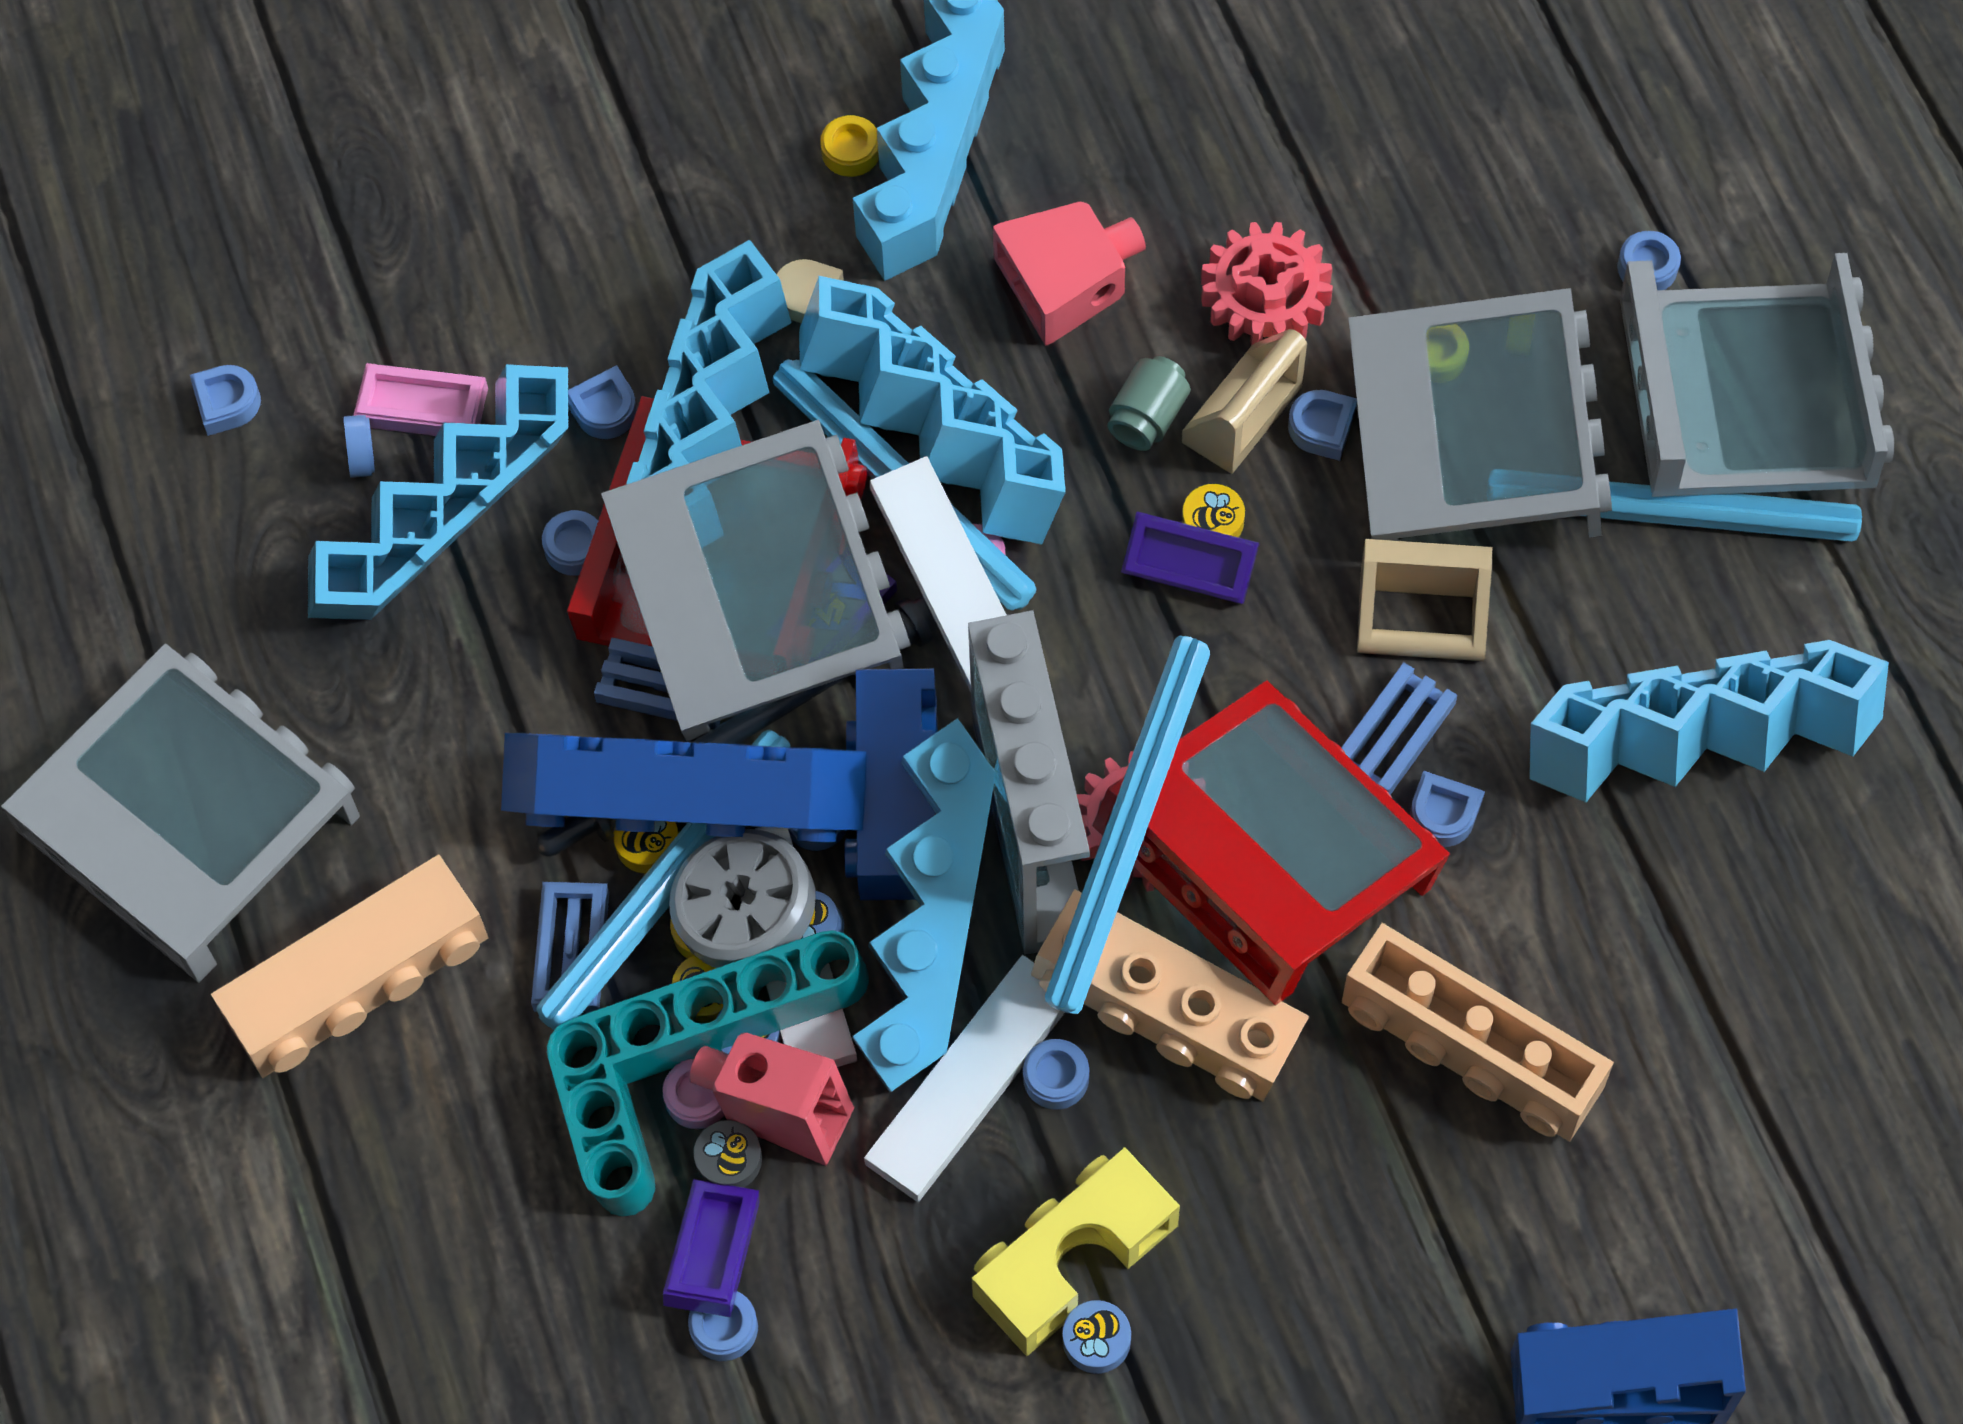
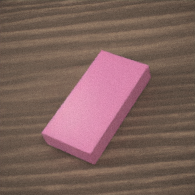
M366 363L353 416L366 414V417H369L370 428L432 436L437 435L443 423L480 424L488 391L486 378Z

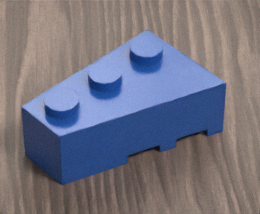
M934 669L856 670V721H847L846 749L867 752L863 830H857V839H845L846 878H857L860 900H916L885 856V852L888 847L936 815L901 764L905 754L938 732Z
M1737 1308L1630 1321H1610L1577 1327H1568L1562 1323H1540L1529 1326L1527 1332L1518 1333L1510 1352L1516 1424H1726L1746 1392Z

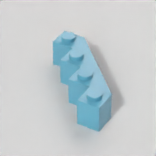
M924 0L925 33L933 44L900 59L902 97L911 112L877 128L879 168L888 181L853 198L856 238L884 281L938 254L944 236V225L951 205L954 206L966 169V159L973 138L977 136L989 99V89L1005 51L1004 9L998 0Z
M750 240L697 269L691 286L693 297L686 318L680 319L667 359L670 367L662 390H657L644 428L646 439L639 461L632 464L627 484L742 446L736 423L731 414L770 393L759 352L754 344L791 324V319L779 277ZM723 477L690 487L684 494V500L701 550L724 537L712 494L706 488Z
M818 276L799 329L800 370L817 373L825 377H836L859 382L860 424L919 435L920 459L928 457L940 482L980 489L983 533L1043 544L1065 494L1062 448L1044 433L1036 438L1014 420L1017 413L1015 407L983 379L972 383L953 366L956 356L922 326L912 330L894 315L892 310L895 303L881 290L875 287Z
M506 365L495 383V425L442 424L434 439V483L380 481L372 496L371 543L316 541L308 556V618L371 620L549 453L568 429V367Z
M1832 640L1804 644V653L1770 659L1767 651L1716 659L1715 669L1681 674L1678 666L1627 674V684L1592 689L1589 681L1563 685L1531 722L1530 779L1587 802L1618 764L1676 787L1706 749L1763 772L1766 771L1794 734L1854 756L1883 719L1889 662Z
M958 718L905 754L901 762L936 815L888 847L885 856L921 907L872 940L868 947L905 1000L852 1037L889 1093L946 1054L996 776V772Z

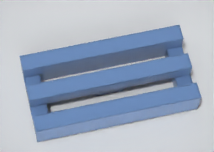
M611 638L608 648L610 654L608 660H604L601 669L602 679L601 682H597L594 691L596 702L677 720L670 698L615 686L618 679L668 692L661 672L622 664L626 662L660 670L653 647ZM720 720L708 724L709 728L714 729L718 727Z
M1404 662L1342 746L1346 755L1354 762V759L1406 689L1412 693L1361 765L1354 762L1376 784L1384 787L1390 795L1455 706L1457 694L1449 689L1442 692L1435 688L1436 682L1426 675L1423 679L1413 674L1414 668ZM1424 701L1433 705L1434 707L1383 778L1375 775L1373 772Z
M542 882L531 1000L534 1012H537V1005L549 992L557 898H568L562 976L578 956L583 899H592L589 942L607 921L609 903L607 884ZM601 990L586 1007V1013L600 1009Z

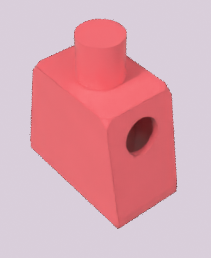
M1081 201L1005 221L993 226L994 259L1045 346L1055 342L1118 301L1125 293V265L1123 260L1146 250L1142 231L1132 217L1104 229L1090 205Z
M741 1033L737 1036L729 1054L706 1045L703 1046L696 1054L691 1066L690 1082L713 1091L727 1120L743 1123L757 1137L827 1166L854 1110L850 1096L833 1059L753 1034Z

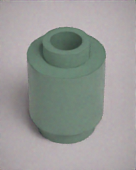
M1156 356L1153 359L1143 358L1138 360L1109 408L1111 418L1107 427L1110 433L1121 443L1140 451H1147L1154 442L1162 441L1191 391L1190 385L1185 379L1184 370L1174 361L1161 356Z

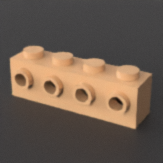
M438 854L211 993V996L261 1077L264 1078L274 1071L280 1073L296 1067L306 1059L311 1048L330 1036L340 1037L354 1031L365 1021L369 1012L388 1000L393 1002L400 1001L412 995L420 988L424 978L443 966H456L465 962L477 952L480 943L487 940L488 935L479 912Z
M1076 889L1072 892L1040 948L1031 972L1033 977L1040 980L1039 985L1045 992L1047 991L1082 895ZM1118 912L1116 913L1084 1001L1085 1005L1098 1011V1018L1111 1029L1126 1035L1136 1032L1156 1043L1158 1052L1173 1063L1185 1067H1190L1193 1063L1215 1075L1216 1083L1228 1093L1243 1099H1249L1252 1095L1261 1101L1265 1100L1309 1018L1308 1015L1282 1001L1275 1006L1255 986Z
M1381 923L1346 977L1342 1003L1349 1007L1348 1011L1356 1021L1371 1030L1381 1031L1384 1028L1405 1041L1406 1048L1416 1058L1432 1066H1438L1441 1063L1463 1077L1464 1084L1473 1093L1489 1101L1502 1100L1520 1111L1522 1120L1529 1127L1545 1136L1553 1137L1557 1134L1569 1142L1572 1140L1602 1093L1614 1064L1613 1061L1384 923Z

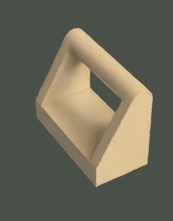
M1288 329L1254 343L1183 429L1182 443L1233 474L1302 388L1307 348L1305 338L1299 332Z
M1365 539L1360 577L1357 653L1484 661L1492 571V547ZM1375 591L1473 597L1471 635L1372 629Z

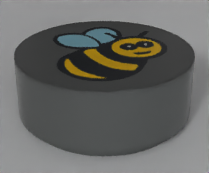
M724 1120L711 1124L702 1131L694 1146V1160L697 1171L703 1181L744 1188L757 1177L762 1165V1152L756 1134L748 1126L737 1121Z

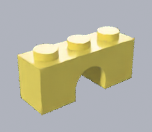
M1123 1148L1110 1160L1105 1155H1102L1091 1162L1077 1177L1075 1183L1079 1186L1060 1203L1055 1198L1043 1203L1027 1219L1025 1227L1028 1230L1010 1246H1007L1005 1242H999L994 1245L974 1266L977 1274L972 1277L973 1298L1026 1356L1031 1354L1060 1329L1070 1312L1078 1306V1293L1063 1278L1057 1267L1060 1259L1067 1251L1082 1244H1097L1110 1250L1129 1269L1178 1227L1180 1205L1126 1148Z

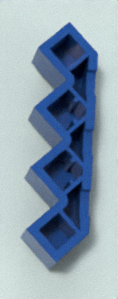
M505 733L501 811L526 813V825L565 827V816L614 818L616 819L615 830L655 832V821L705 823L706 835L743 837L745 826L796 828L797 840L836 842L837 830H863L867 752L823 748Z

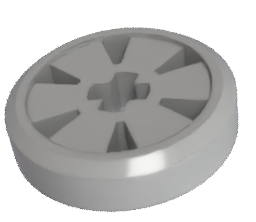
M745 829L743 837L716 836L690 854L680 867L672 884L669 901L670 915L676 932L688 949L702 962L719 968L801 939L814 913L816 893L814 881L807 865L789 842L767 831ZM750 889L755 899L750 905L742 902L740 910H735L730 903L733 896L743 897L745 890Z

